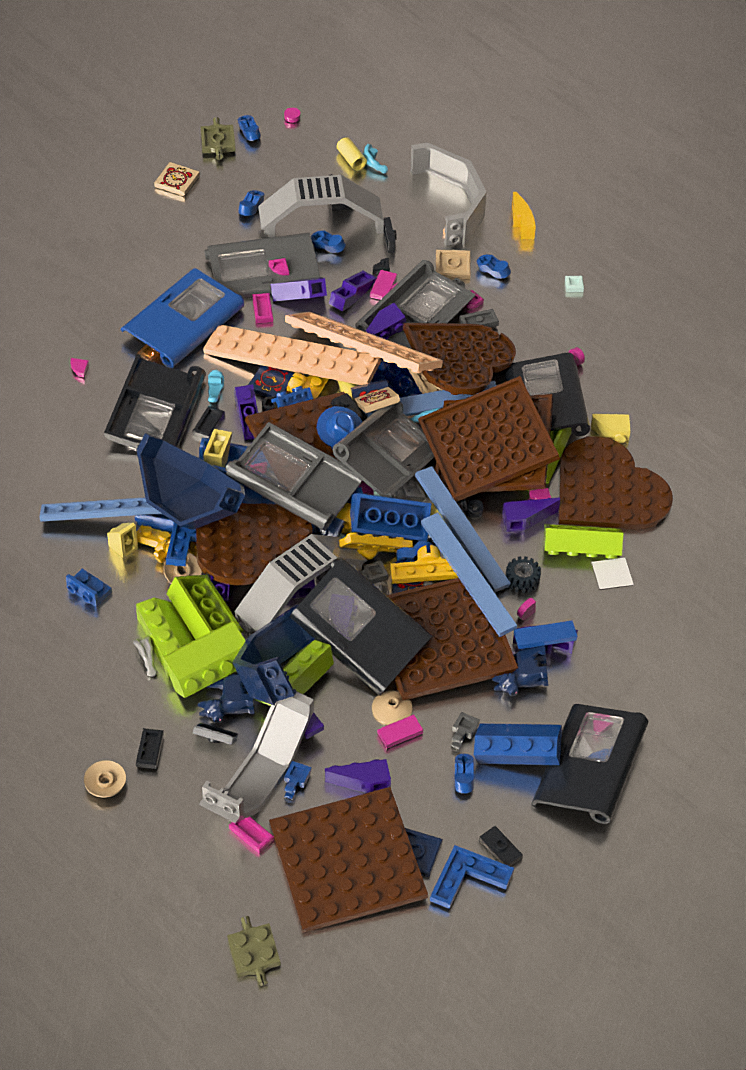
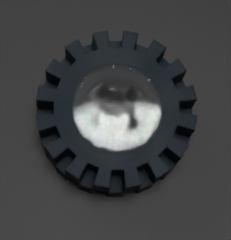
M519 556L517 560L513 558L512 562L509 561L505 576L511 583L510 589L513 590L515 588V592L522 590V593H525L526 590L528 593L532 592V589L535 590L540 583L541 567L538 566L539 563L537 561L534 563L532 558L528 560L526 556H524V559H521V556Z

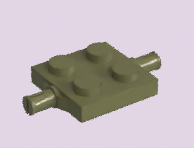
M215 117L213 118V125L200 126L203 153H216V158L219 160L220 155L221 160L223 152H235L233 125H222L218 117L216 122Z
M245 916L247 924L244 917L241 918L244 930L227 935L238 978L246 975H256L258 985L263 986L261 978H263L264 985L268 984L265 972L270 968L280 966L281 962L270 924L252 927L250 917Z

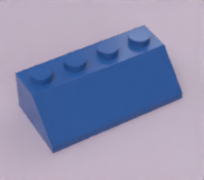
M359 493L352 494L350 507L352 532L427 541L428 533L422 526L421 520L430 516L431 503Z
M480 723L475 734L474 757L478 764L560 765L562 725Z

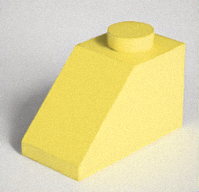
M592 414L591 429L601 437H609L619 443H629V415Z
M218 429L213 430L203 454L204 461L211 465L225 467L228 460L232 432Z
M122 523L107 533L109 546L123 559L138 549L136 525L134 523Z

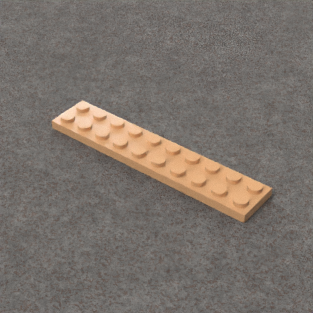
M313 312L288 314L285 317V322L292 324L294 328H303L305 332L316 333L318 337L330 338L331 342L343 343V346L349 348L354 347L358 352L370 353L371 357L383 358L385 362L396 363L401 368H410L414 373H422L424 370L434 371V369L442 367L443 360Z
M225 325L217 327L203 348L204 354L358 385L369 384L382 361L381 358L371 357L369 353Z

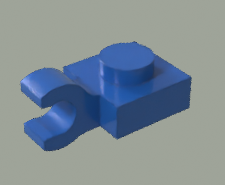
M294 761L291 762L284 776V781L288 782L285 787V798L292 800L297 787L304 788L311 774L312 767Z

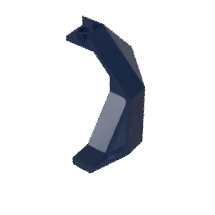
M144 434L137 448V455L146 503L179 526L192 530L237 513L245 497L243 485L210 463L156 436Z

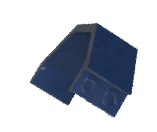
M312 601L310 607L317 614H319L314 602ZM299 604L293 606L250 635L232 663L251 698L274 706L277 701L295 696L296 690L292 688L289 676L283 670L281 663L315 640L290 618L291 613Z

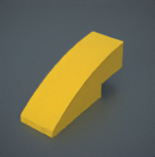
M513 192V227H520L521 239H535L536 225L532 211L525 200L517 192Z

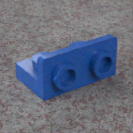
M302 386L293 388L292 393L289 394L286 391L277 393V398L271 399L272 403L276 402L278 408L311 400L313 396L310 387L303 389Z
M83 568L75 576L70 574L66 576L68 590L73 594H78L85 602L91 603L96 607L112 593V587Z

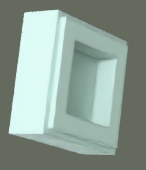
M565 276L566 292H583V277Z

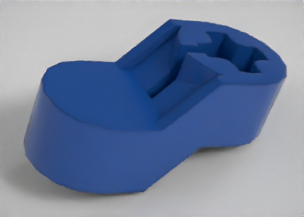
M244 115L237 119L245 139L252 141L261 137L259 127L251 115Z
M258 190L249 191L244 200L239 203L238 213L245 216L254 215L258 206L264 202L265 194Z
M325 230L317 231L311 235L312 244L316 249H325L330 253H338L346 247L341 235H332Z
M489 254L482 255L477 259L480 271L488 272L494 278L502 279L511 274L507 261H500L495 256Z
M419 541L413 548H399L397 550V562H414L418 559L417 551L422 546L426 545L427 553H431L430 545L433 544L427 541Z
M459 754L455 757V790L459 793H469L474 789V758L469 754Z

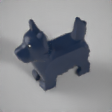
M545 645L519 650L516 654H513L518 669L512 673L493 677V681L499 683L494 687V690L509 693L510 696H516L521 687L549 686Z
M238 674L229 675L207 686L209 688L222 689L221 698L198 703V707L204 709L199 713V716H207L213 719L215 723L222 722L223 716L226 714H255L253 698L246 694L247 690Z

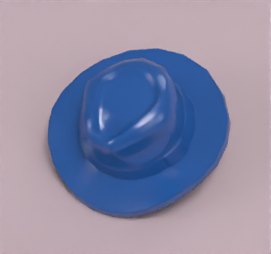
M334 406L321 413L317 420L316 428L321 440L333 448L336 443L361 424L362 420L352 410Z

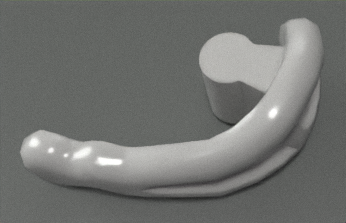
M147 636L144 639L134 640L133 644L138 648L139 655L142 656L145 662L147 675L154 677L158 671L153 665L151 637Z

